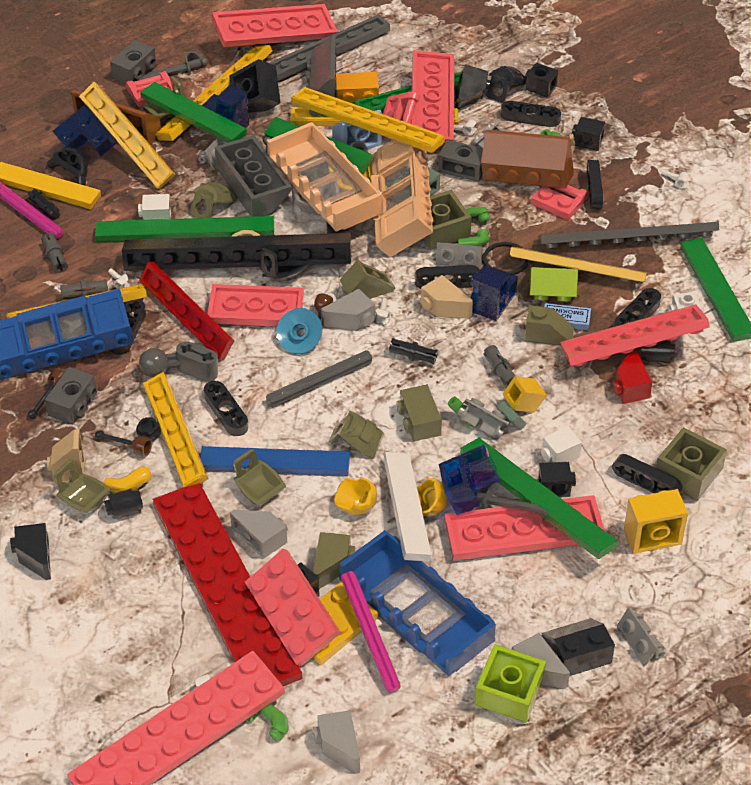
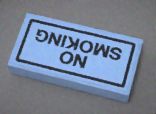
M545 303L544 307L553 308L572 324L574 329L589 330L591 308Z

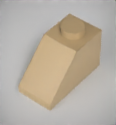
M443 275L421 287V304L424 309L429 310L435 316L468 319L472 317L473 300Z
M74 429L52 446V456L47 457V470L52 472L53 476L68 460L74 462L78 474H84L85 457L79 429ZM70 469L64 472L62 481H70Z

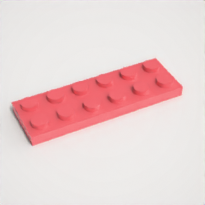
M325 4L212 12L211 16L223 47L324 39L338 32Z
M413 50L411 92L418 93L420 98L418 103L415 104L411 124L445 136V143L447 139L454 141V54Z
M695 304L560 342L570 366H583L588 361L594 359L604 360L610 358L612 354L630 353L634 348L641 346L651 347L659 341L676 340L684 334H698L703 329L710 328L706 315Z
M594 495L562 499L604 530ZM495 507L444 514L453 561L579 545L541 515L530 511Z

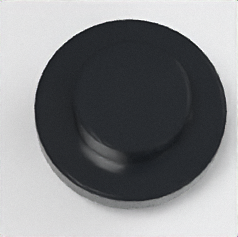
M146 417L139 421L136 433L137 436H145L153 440L160 435L161 429L154 418Z

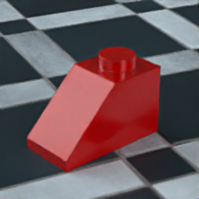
M636 348L627 354L616 372V380L613 381L614 393L619 395L622 404L649 399L651 395L652 380Z

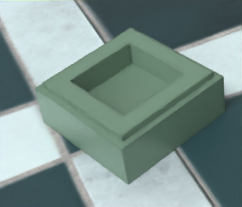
M504 401L498 405V410L518 429H522L527 424Z

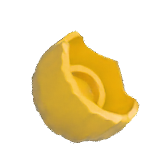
M360 477L358 480L345 478L339 484L335 493V506L350 515H364L373 509L377 500V489L366 478Z
M427 478L417 486L424 516H436L446 509L449 504L450 494L441 481L436 478Z

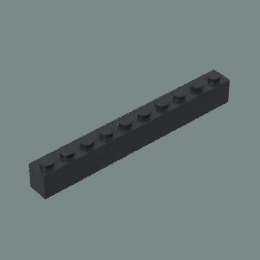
M351 233L125 240L122 247L124 271L144 270L148 262H154L162 270L261 267L260 249L266 248L277 255L278 266L351 264ZM266 256L267 263L269 264V266H272L271 259L268 256Z

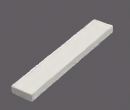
M385 452L383 459L404 560L429 562L431 550L410 455L406 453Z

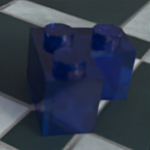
M229 85L219 95L213 94L202 104L203 107L244 128L250 125L248 95L242 89Z
M86 104L52 131L64 147L78 149L88 141L99 156H102L117 144L110 132Z
M483 265L478 273L475 272L471 279V285L473 286V292L470 296L473 300L472 312L497 321L517 293L518 276Z
M485 444L439 464L444 492L456 515L469 512L480 506L477 490L489 487L500 481L496 465Z

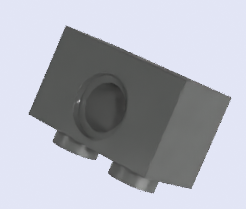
M134 40L110 61L112 78L125 84L131 80L133 82L140 80L143 75L156 65L155 48Z
M447 139L438 155V172L479 182L483 175L481 167L483 148Z
M68 367L45 399L48 416L74 424L77 418L83 415L90 400H93L97 395L98 388L95 376Z

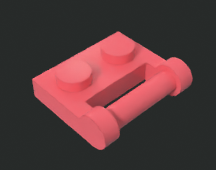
M166 71L143 80L126 82L127 91L133 97L138 108L143 107L148 102L141 98L140 92L153 82H157L172 90L171 81Z
M407 92L388 97L383 114L410 124L415 104L418 103L420 95L415 92Z
M570 185L566 189L541 186L531 197V205L569 221L585 203L589 192L584 189L579 190ZM552 188L557 189V190H559V191H561V192H564V193H566V194H568V195H571V196L575 197V199L570 198V197H568V196H566V195H563V194H561V193H559V192H557V191H554V190H552Z

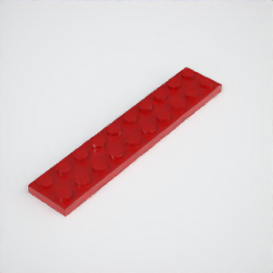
M201 484L183 487L153 498V505L234 663L251 651H254L283 687L303 679L300 667L295 664L247 587L245 581L250 578V575Z

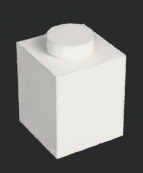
M143 195L142 204H138L139 217H143V220L171 219L170 195Z
M567 426L543 437L541 455L546 462L571 463L580 458L582 442Z

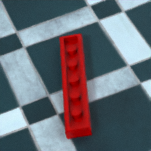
M148 262L139 281L206 348L216 352L218 360H225L235 340L154 262Z

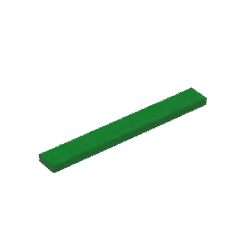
M274 216L97 221L95 238L96 242H112L135 239L230 237L242 230H253L260 234V236L274 235Z
M478 437L460 448V454L518 499L544 508L548 515H539L597 559L602 558L617 548L618 541L481 438Z

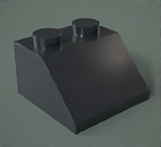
M258 59L229 75L233 112L235 114L264 112L281 103L275 65Z
M592 618L549 630L541 635L569 670V676L611 664L613 661L615 644L604 623Z

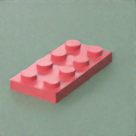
M212 284L207 314L217 324L277 326L285 313L295 308H303L304 288Z
M282 548L245 581L296 665L303 666L341 633L288 550Z

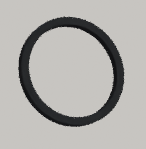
M498 242L485 250L483 263L494 274L501 276L516 275L521 273L528 265V260L525 259L524 264L516 270L500 271L490 266L487 262L486 257L491 250L503 246L522 248L518 244Z

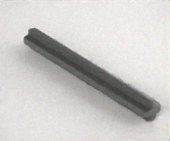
M368 350L360 352L267 394L266 401L270 407L282 404L372 363V355Z

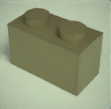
M428 384L400 390V400L396 401L399 415L404 416L403 425L405 432H410L413 442L441 436L442 419Z

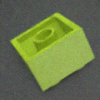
M530 267L529 295H534V300H548V296H557V301H571V297H577L578 269Z
M494 644L475 689V706L527 723L537 698L546 661Z

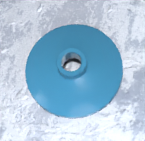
M295 308L288 311L281 317L277 325L276 335L278 342L286 351L293 354H304L311 351L317 346L322 337V323L319 317L306 308ZM300 330H305V334L302 337H299L298 332Z

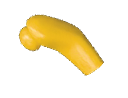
M141 466L123 478H105L104 484L111 489L110 492H119L130 488L133 491L150 481L151 472L149 468Z

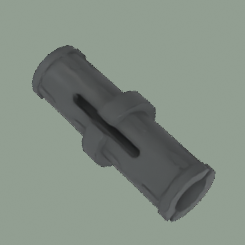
M48 233L50 240L44 234L41 239L46 248L45 254L47 259L51 261L55 272L61 273L59 266L62 267L64 272L68 268V264L63 257L64 251L62 247L58 245L55 234Z
M81 280L80 283L60 285L62 300L108 291L107 280L91 282ZM94 287V289L74 292L75 289Z
M490 345L484 350L485 353L483 355L491 364L493 373L498 375L505 388H507L515 374L510 369L509 361L503 358L495 345Z

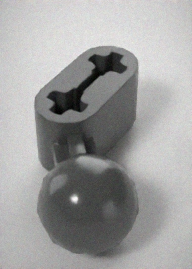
M186 341L177 345L176 353L165 354L164 351L158 348H150L140 355L139 367L144 375L152 378L162 372L165 373L168 367L177 366L180 372L202 381H213L218 376V355L213 350Z

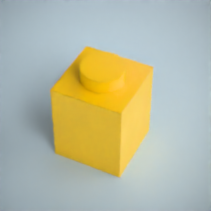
M518 376L512 379L502 393L514 411L531 413L537 410L547 396L536 379Z

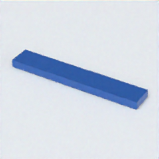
M202 446L200 459L205 471L235 472L233 461L248 450L253 449L257 460L265 462L277 474L349 475V451ZM250 458L243 461L241 468L244 467L246 469L249 467Z

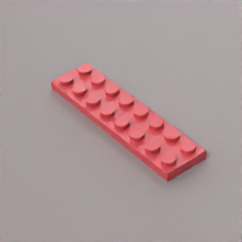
M251 651L67 773V777L72 785H150L285 694V689L257 654Z

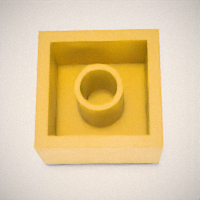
M678 489L628 498L624 533L633 554L682 545L688 511Z

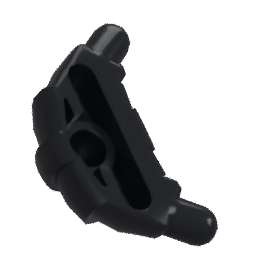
M63 147V149L53 155V158L48 160V167L62 166L66 171L74 174V177L77 178V184L86 185L89 163L83 152L79 149Z

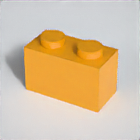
M377 72L336 74V95L338 99L353 104L355 100L379 94Z

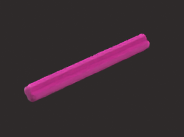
M0 182V198L47 234H55L56 240L63 237L64 233L61 227Z
M353 571L344 573L341 576L342 583L384 687L389 693L395 692L401 688V685L358 579Z

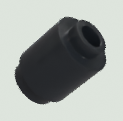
M669 340L659 341L651 347L642 346L641 359H647V362H670V358H675V343H671Z
M130 488L108 494V500L104 501L107 515H113L114 519L138 513V510L143 509L138 489L132 491Z

